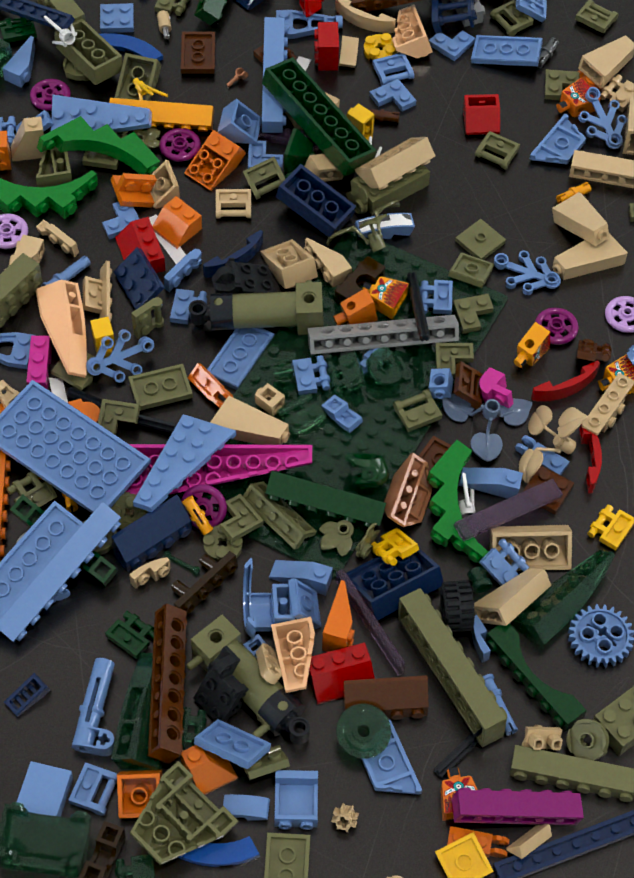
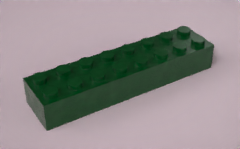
M293 57L265 68L262 84L344 177L354 173L356 168L374 159L376 149Z

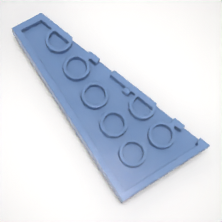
M59 95L52 96L51 120L54 125L51 126V131L80 116L94 131L106 124L115 133L151 127L152 112L148 108Z
M183 414L133 501L134 507L153 512L168 498L169 493L175 488L178 489L187 477H191L211 459V455L217 450H221L229 439H233L237 435L236 430Z

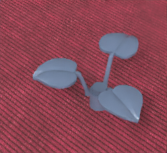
M452 394L451 398L442 399L446 415L455 422H465L468 415L472 417L483 411V416L488 420L486 434L482 432L476 433L472 437L470 445L472 451L487 462L496 459L503 446L499 435L490 434L492 420L499 415V417L504 418L505 423L508 425L520 426L526 422L532 407V402L524 399L513 398L514 404L510 408L500 405L495 399H489L485 405L482 404L480 408L473 412L474 408L471 407V403L455 394Z

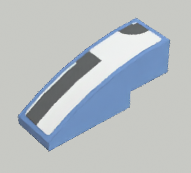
M388 213L387 217L383 218L380 223L382 238L391 239L393 235L410 236L415 228L412 214ZM375 216L355 222L356 228L366 238H368L367 235L372 233L370 226L367 225L359 229V226L368 220H372ZM373 224L375 232H378L377 224Z

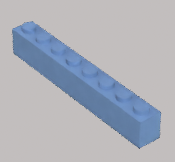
M265 17L263 77L265 68L287 60L288 50H284V47H288V37H285V35H288V25H285V18ZM263 85L262 133H283V126H286V115H283V112L286 113V110Z
M102 502L1 617L0 631L13 642L16 639L20 642L27 634L25 629L29 624L34 626L41 618L39 613L43 608L47 610L54 603L52 598L56 593L61 594L67 588L66 582L69 578L74 579L80 573L81 569L79 567L82 563L85 562L87 564L94 557L95 554L92 552L97 546L101 548L107 542L106 536L110 531L114 533L120 527L121 523L119 521L121 517Z

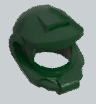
M346 453L345 461L362 469V473L355 475L351 480L353 485L360 486V489L381 487L387 482L389 471L382 455Z

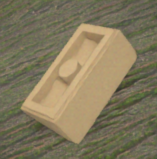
M536 825L509 845L506 850L523 859L552 837L550 825Z

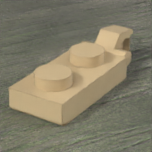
M43 219L36 226L42 236L47 235L53 244H59L66 254L70 253L74 257L79 254L76 242L55 225H50Z

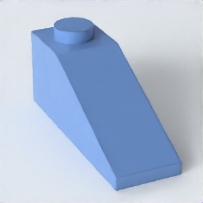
M33 36L28 38L2 68L4 80L21 88L31 78L35 55Z
M464 467L462 469V473L466 474L468 488L511 500L516 499L523 473L506 468ZM461 473L459 486L463 487V479Z
M275 560L269 579L289 584L288 580L295 578L317 591V593L326 596L332 580L333 567L316 562Z

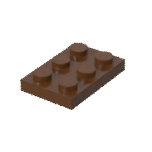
M182 32L181 74H215V32Z

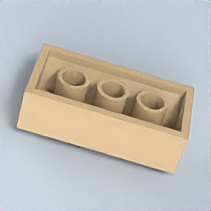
M428 137L409 138L355 169V172L370 188L382 190L389 186V182H396L402 179V175L405 173L410 174L416 171V167L419 165L424 166L430 163V159L435 157Z
M569 525L490 527V550L496 548L499 552L502 548L498 542L504 538L514 546V550L519 556L524 557L525 563L529 568L572 570V530ZM508 555L505 557V560L511 565L513 560Z

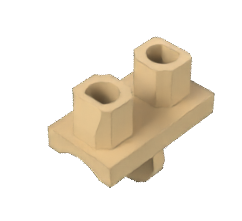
M542 725L525 727V738L522 746L530 747L534 750H560L563 741L561 738L562 729L560 727H542Z

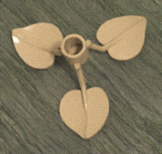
M541 405L536 409V412L533 413L529 420L528 430L532 435H539L545 429L554 436L553 444L555 448L537 447L535 450L528 449L525 451L519 461V472L523 473L522 479L524 482L529 483L530 478L540 468L543 462V453L541 451L557 453L562 451L566 454H571L575 450L576 442L568 436L587 419L588 416L574 407L566 409L559 418L558 434H556L546 426L552 420L551 409L545 405Z

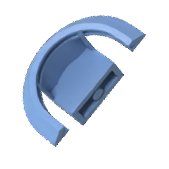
M250 558L244 565L243 620L245 632L251 639H254L256 632L272 631L271 624L295 620V617H293L289 584H272L271 593H251L253 564L252 558Z

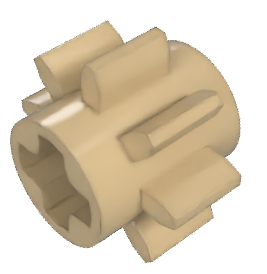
M342 803L340 809L334 808V816L331 822L336 823L337 830L341 829L348 832L350 827H356L359 813H355L353 805L349 806Z

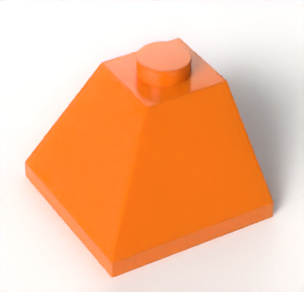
M197 745L182 751L181 763L193 775L192 783L204 795L238 779L229 760L223 759Z

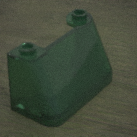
M5 803L0 822V867L14 871L78 878L87 859L92 822L91 815L84 811H76V813L71 814L70 818L28 813V810L24 808L22 803Z

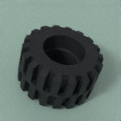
M469 581L443 582L440 589V607L443 623L445 626L448 625L452 632L472 631L475 611L473 592Z

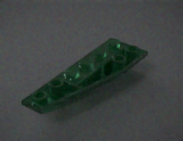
M606 550L595 552L588 559L553 582L543 594L510 623L531 642L545 645L578 613L593 594L615 557L614 552Z
M141 653L123 702L111 757L119 769H160L161 760L148 756L153 653Z

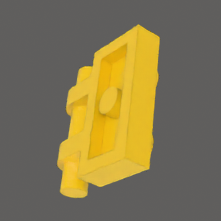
M607 505L599 512L598 519L592 522L587 534L589 537L594 538L596 534L600 533L599 541L616 551L633 527L634 517L620 509L615 515L612 513L614 508L611 505ZM605 521L610 522L607 527L603 525Z
M398 528L382 535L381 542L371 543L373 545V553L378 557L381 556L386 564L395 566L398 562L396 557L399 556L404 559L419 551L418 544Z

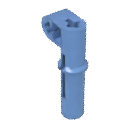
M96 658L94 661L84 702L79 707L80 717L71 746L76 751L98 756H110L116 749L113 733L107 729L98 728L100 718L105 713L103 707L115 665L109 659ZM95 737H98L99 740H97L96 746H93Z

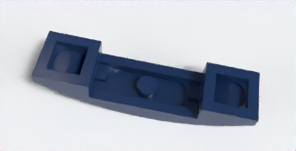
M259 230L246 238L247 245L225 259L221 260L216 256L204 263L203 276L205 278L213 277L219 268L225 266L229 258H235L234 262L248 263L258 253L263 244V231Z

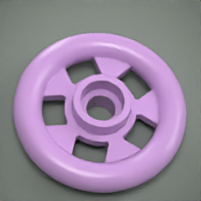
M0 215V222L2 223L0 225V248H14L17 242L21 240L23 234L28 235V225L18 215ZM14 221L17 224L13 226L10 222ZM16 230L21 231L19 236L15 235ZM4 239H12V241L4 242Z
M620 296L612 299L605 308L607 322L611 327L620 332L633 333L634 325L628 326L627 322L634 321V307L626 306V303L634 305V297ZM617 305L621 307L618 311L613 309ZM618 316L621 321L617 322L614 317Z

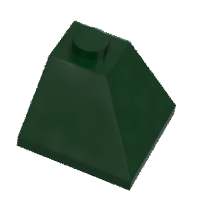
M293 128L284 153V177H288L300 164L305 166L309 155H316V152L313 151L314 144L296 128Z

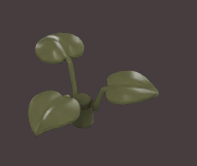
M399 200L388 202L371 213L372 215L375 214V218L359 226V229L367 225L370 226L372 233L367 235L369 239L355 226H351L332 234L326 242L327 246L336 236L355 231L365 241L366 245H370L373 253L386 247L382 238L380 223L383 218L387 217V214H379L384 209L400 207ZM373 224H377L378 232H375Z

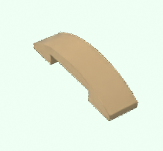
M335 0V10L353 25L373 32L394 33L395 18L382 13L379 17L351 7L352 1Z

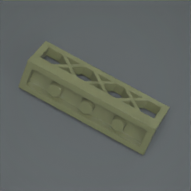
M264 481L250 484L243 497L259 516L293 549H298L305 538L316 534L317 531L282 498H280V501L268 498L269 494L265 493L267 484Z

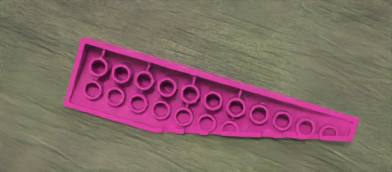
M129 444L150 458L151 463L125 492L138 494L166 444ZM225 445L221 450H217L211 455V459L191 477H187L178 489L175 488L168 495L187 491L195 485L205 484L212 486L271 473V471L277 472L312 464V445Z

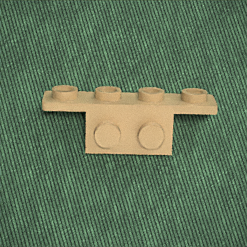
M106 260L100 269V280L87 276L84 277L82 305L83 310L98 313L100 318L109 317L111 322L112 313H110L112 298H110L112 283H110L112 269L110 268V261Z
M618 373L587 419L582 423V428L595 435H599L601 431L605 433L608 427L612 428L617 419L615 417L617 414L621 415L626 407L624 404L625 397L633 387L634 380Z

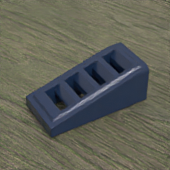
M33 673L4 703L19 717L43 698L51 689L37 674ZM37 684L40 689L37 691L33 685ZM28 689L34 693L32 696L26 692ZM23 694L28 700L24 702L19 696ZM17 700L22 706L18 708L13 701Z

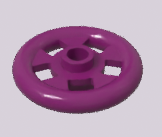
M45 79L33 86L30 92V100L35 107L45 111H52V96L71 97V91L68 85L61 80ZM37 94H42V97L37 98Z
M182 128L166 132L161 137L159 143L161 153L166 158L177 162L192 159L201 147L198 135L189 129ZM191 138L193 142L188 143L187 139ZM172 142L171 147L166 146V143ZM190 148L191 151L186 153L185 151Z
M562 308L545 309L535 319V322L541 326L543 321L548 322L547 327H543L549 330L550 333L555 334L554 337L550 336V344H566L572 341L578 333L577 319L572 313ZM551 315H559V317L551 318ZM568 320L571 325L566 326L564 321ZM566 331L568 334L563 337L561 334Z
M205 484L189 488L182 496L181 502L187 497L194 495L198 498L196 500L198 506L204 505L206 507V510H204L205 517L211 515L210 525L212 527L218 526L224 520L227 512L226 500L222 493L216 488ZM203 493L211 494V499L202 497ZM213 504H219V511H213ZM192 522V526L198 528L196 523Z

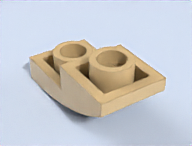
M342 36L339 66L356 67L359 38Z
M167 557L160 558L137 568L129 574L130 584L136 589L140 585L147 583L150 577L155 581L164 578L171 569L170 559Z

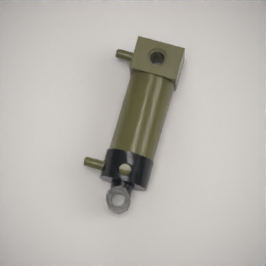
M307 280L305 283H296L295 292L210 294L209 304L202 300H194L188 307L191 322L194 325L200 326L204 325L207 321H211L212 331L297 326L298 335H307V328L324 327L322 282H312L311 280Z
M223 614L191 638L193 659L186 664V667L191 671L200 665L208 672L207 667L209 663L219 656L224 646H228L240 659L232 675L249 689L241 700L257 715V719L262 723L252 735L260 738L270 730L275 736H279L287 731L289 739L294 744L300 745L308 741L310 724L307 719L301 717L305 709L304 705L291 692L286 693L284 686L279 681L276 684H271L261 676L257 658L241 643V633ZM300 728L304 732L296 733L294 730Z

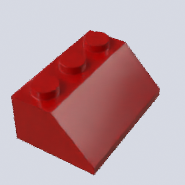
M149 217L131 221L115 237L123 260L138 247L143 250L156 273L166 271L165 257Z
M365 642L311 657L308 678L317 705L343 698L344 681L375 679L371 658Z

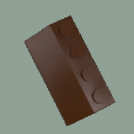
M428 676L344 681L343 708L345 721L356 723L369 719L371 721H380L384 718L399 720L403 717L417 719L427 716L429 708Z

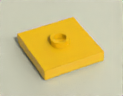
M474 832L435 851L448 878H483L494 872Z

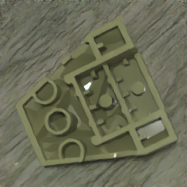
M179 761L162 775L157 788L150 796L149 802L145 809L142 810L130 832V835L160 865L222 838L238 823V820L224 806L218 809L192 783L193 775Z

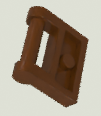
M460 361L456 364L453 394L471 403L472 408L478 409L482 405L480 378L483 374Z

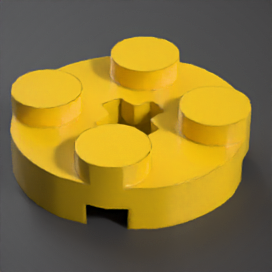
M383 33L367 36L363 49L365 57L369 60L370 58L374 60L395 55L397 51L391 35Z

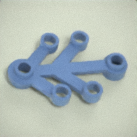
M590 87L585 93V98L592 103L599 118L590 115L587 111H582L578 119L582 123L587 121L604 128L606 131L604 133L597 130L594 126H589L585 132L587 137L593 138L595 136L606 141L609 148L618 149L623 143L621 131L627 122V118L625 115H619L615 120L617 125L613 131L611 123L620 103L617 100H612L608 105L609 111L606 116L598 100L600 97L599 89Z
M520 251L518 257L519 261L524 263L526 267L509 262L508 256L504 253L495 255L494 266L497 269L503 270L507 268L522 274L506 279L505 286L508 289H514L516 284L531 279L540 281L525 283L522 288V292L525 295H531L533 290L542 287L555 289L560 285L561 279L556 272L550 271L546 264V258L542 256L536 258L535 266L541 269L543 274L537 272L528 251Z
M122 329L118 333L117 342L110 356L104 358L107 349L113 347L114 341L109 336H105L101 340V346L96 357H92L87 361L86 369L91 375L96 376L103 373L112 377L116 382L121 383L125 380V374L120 370L114 371L106 366L113 363L130 370L134 375L141 374L142 367L139 364L130 363L123 359L142 351L145 353L151 352L154 348V341L144 336L139 339L137 345L121 351L124 343L131 338V333L126 329ZM127 332V337L122 338V334ZM109 339L110 343L105 345V341ZM146 343H150L148 348H145ZM95 364H99L97 369H93ZM138 366V371L134 372V368ZM121 373V378L117 379L116 376Z

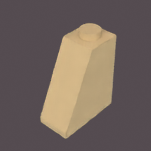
M41 116L23 119L10 146L12 162L42 158L43 153L37 149L39 137L44 135Z

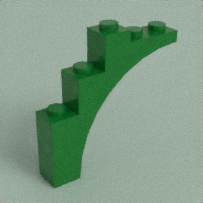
M91 170L71 182L49 187H27L13 184L0 178V209L6 214H13L23 206L35 217H39L51 208L65 219L78 209L77 201L83 199L87 193L93 191L98 186L97 174Z
M456 440L428 473L427 480L429 484L439 489L430 500L428 508L434 515L441 517L432 528L430 536L435 543L443 545L445 548L451 542L454 548L466 553L473 562L479 563L489 551L478 543L468 530L460 512L457 492L459 476L469 461L472 450Z

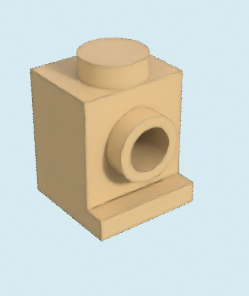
M267 383L263 388L261 387L256 391L255 403L268 412L270 416L274 417L285 406V395Z

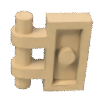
M618 74L609 81L608 86L601 90L599 98L601 100L608 98L610 99L609 103L612 100H617L620 103L618 110L624 112L628 107L630 96H634V83L628 80L624 84L621 83L622 76Z

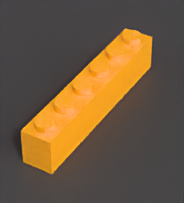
M110 98L109 103L150 109L152 112L150 128L164 126L163 128L165 129L178 127L189 130L198 129L200 132L213 130L214 107L210 105Z

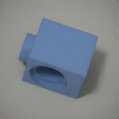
M450 368L431 369L429 390L433 398H451L454 379Z

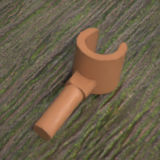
M237 68L235 71L236 75L226 85L230 87L239 78L245 80L248 77V73L242 68Z

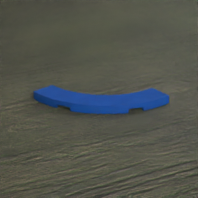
M99 34L115 50L129 51L134 53V55L158 59L159 61L163 60V55L155 47L143 40L123 34Z
M248 836L229 843H208L178 858L197 865L219 867L246 863L260 857V854L252 839Z

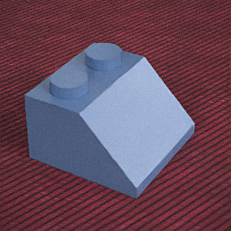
M235 99L223 108L218 133L233 143L256 144L262 118L238 99Z

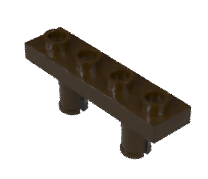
M229 551L218 562L204 554L200 558L199 563L209 571L191 588L187 587L180 580H176L172 584L171 589L181 597L174 603V606L190 614L202 600H205L216 587L222 584L225 578L236 571L238 563L234 553Z

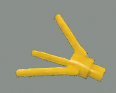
M138 78L133 80V84L138 91L139 100H143V95L147 93L151 96L156 93L168 97V94L146 85Z

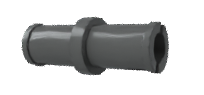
M551 37L548 43L541 48L538 68H542L545 62L553 56V51L559 45L558 40L553 44L556 38Z

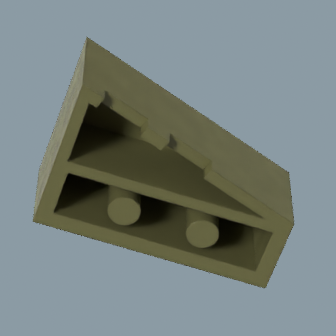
M55 146L51 150L42 152L39 171L36 175L37 187L56 186L71 182L72 175L68 152H60Z

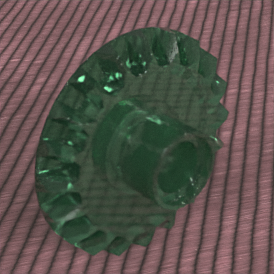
M353 705L346 709L338 720L336 726L338 743L350 756L357 757L358 759L376 757L384 751L390 741V722L383 711L373 705ZM358 729H367L368 736H360L358 734Z

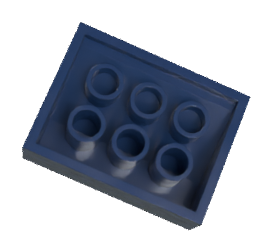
M421 549L404 559L399 556L396 557L398 562L395 566L386 564L380 556L342 575L363 608L375 621L398 610L399 598L419 588L422 589L424 594H428L441 587L444 581L440 566Z

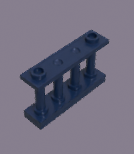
M432 0V25L435 33L442 32V25L444 23L469 19L471 28L474 27V20H477L474 0L443 4V0ZM468 7V13L444 17L442 15L446 10Z

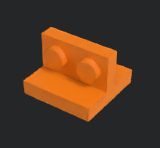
M123 173L122 176H112L111 183L120 206L153 207L155 202L151 191L157 181L155 175Z

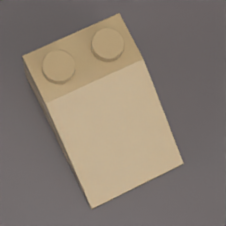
M293 239L260 251L274 277L285 289L294 288L296 283H305L307 280L312 281V279L318 277L314 257Z

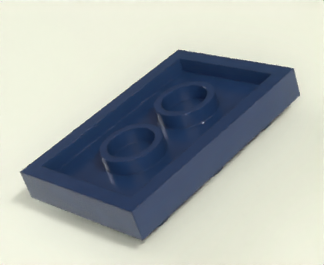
M138 247L113 271L135 309L157 297L165 288L143 250Z

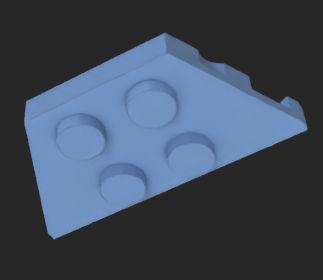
M564 114L533 150L529 159L567 165L573 158L574 150L579 151L585 144L586 138L578 131L575 124H571L568 120L569 116Z
M388 720L385 726L378 733L376 732L371 737V740L359 750L360 758L375 791L422 794V788L391 720Z

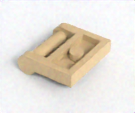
M216 189V219H221V217L251 218V189ZM246 207V210H221V208Z

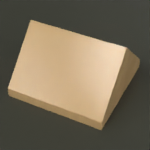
M165 160L151 174L155 175L157 179L151 191L155 202L153 207L156 209L163 207L176 196L180 198L179 185L169 160Z

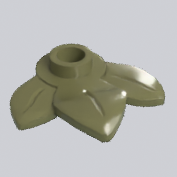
M144 128L133 131L148 148L159 147L160 141L157 138L160 136V130L155 128L146 130Z
M351 180V192H347L346 196L350 202L356 205L355 212L357 214H365L368 211L367 192L357 181Z
M341 520L338 523L329 521L319 528L321 533L324 534L321 540L322 550L337 548L342 557L351 550L353 545L351 537L354 533V527L350 521ZM342 527H347L345 532L340 531Z
M373 523L368 527L366 535L356 546L357 557L365 559L370 554L373 548L371 543L375 541L381 532L380 530L374 531L377 523Z

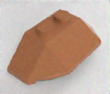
M411 453L394 474L384 501L386 503L384 510L387 517L403 528L422 522L433 491L432 486L427 480L429 473L428 462L415 453Z

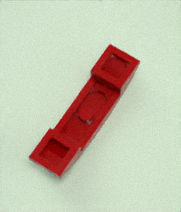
M597 360L583 366L579 376L553 386L548 381L534 387L531 399L533 401H554L579 392L595 378L600 362Z
M581 424L579 426L581 444H589L592 467H588L586 482L588 493H592L601 470L602 451L598 436L582 428Z

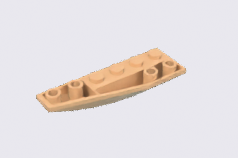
M59 280L37 288L36 296L40 317L67 374L85 378L87 373L86 327L78 283Z

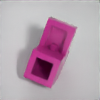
M489 367L480 378V390L484 403L489 399H495L500 405L507 408L514 404L512 391L506 389L505 374Z

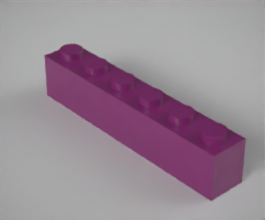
M464 787L457 790L452 796L454 822L576 826L584 818L581 794L572 793V791H562L560 793L552 792L551 790L532 792L530 789L512 791L511 789L492 791L490 788L471 790V788Z

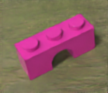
M31 336L27 385L34 380L47 390L49 388L48 364H51L52 356L50 336Z

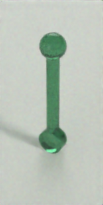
M164 552V558L167 557L168 559H171L191 569L194 574H198L200 572V568L198 566L193 567L190 564L172 556L171 552Z

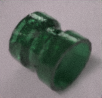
M483 566L475 567L467 573L469 581L473 583L472 588L476 594L484 593L493 586L490 578H487L488 572Z

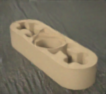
M262 643L256 651L260 674L267 682L276 684L282 676L277 653L271 646Z

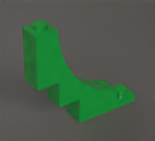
M81 116L39 137L37 149L41 153L51 150L55 146L60 152L80 150L105 154L125 163L138 174L151 175L160 164V160L135 132L120 138L108 124L94 131Z

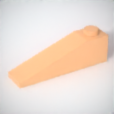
M413 4L399 10L396 21L397 28L394 30L395 37L392 39L396 51L414 58L425 57L432 53V48L415 5Z
M306 617L271 624L285 692L289 693L306 689L315 639L312 618Z

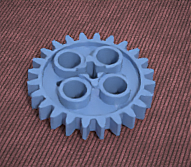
M596 604L594 610L588 606L586 611L581 609L579 615L575 614L574 620H571L570 623L571 627L568 630L570 634L568 641L572 642L570 648H577L575 655L582 654L581 661L587 658L589 659L588 665L594 661L596 662V667L603 663L604 667L607 668L608 662L615 666L616 660L622 663L623 658L628 657L629 651H632L634 630H630L632 623H626L627 616L620 617L622 611L614 613V607L607 610V606L604 604L603 609H600L598 604ZM595 621H600L603 624L599 625ZM611 633H617L619 636H613ZM583 635H589L591 638H585ZM599 647H605L608 650L604 651L601 650Z

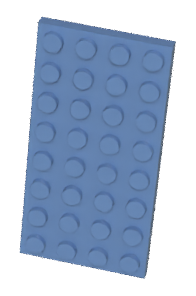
M34 380L0 413V450L91 513L102 502L111 508L151 463V459Z

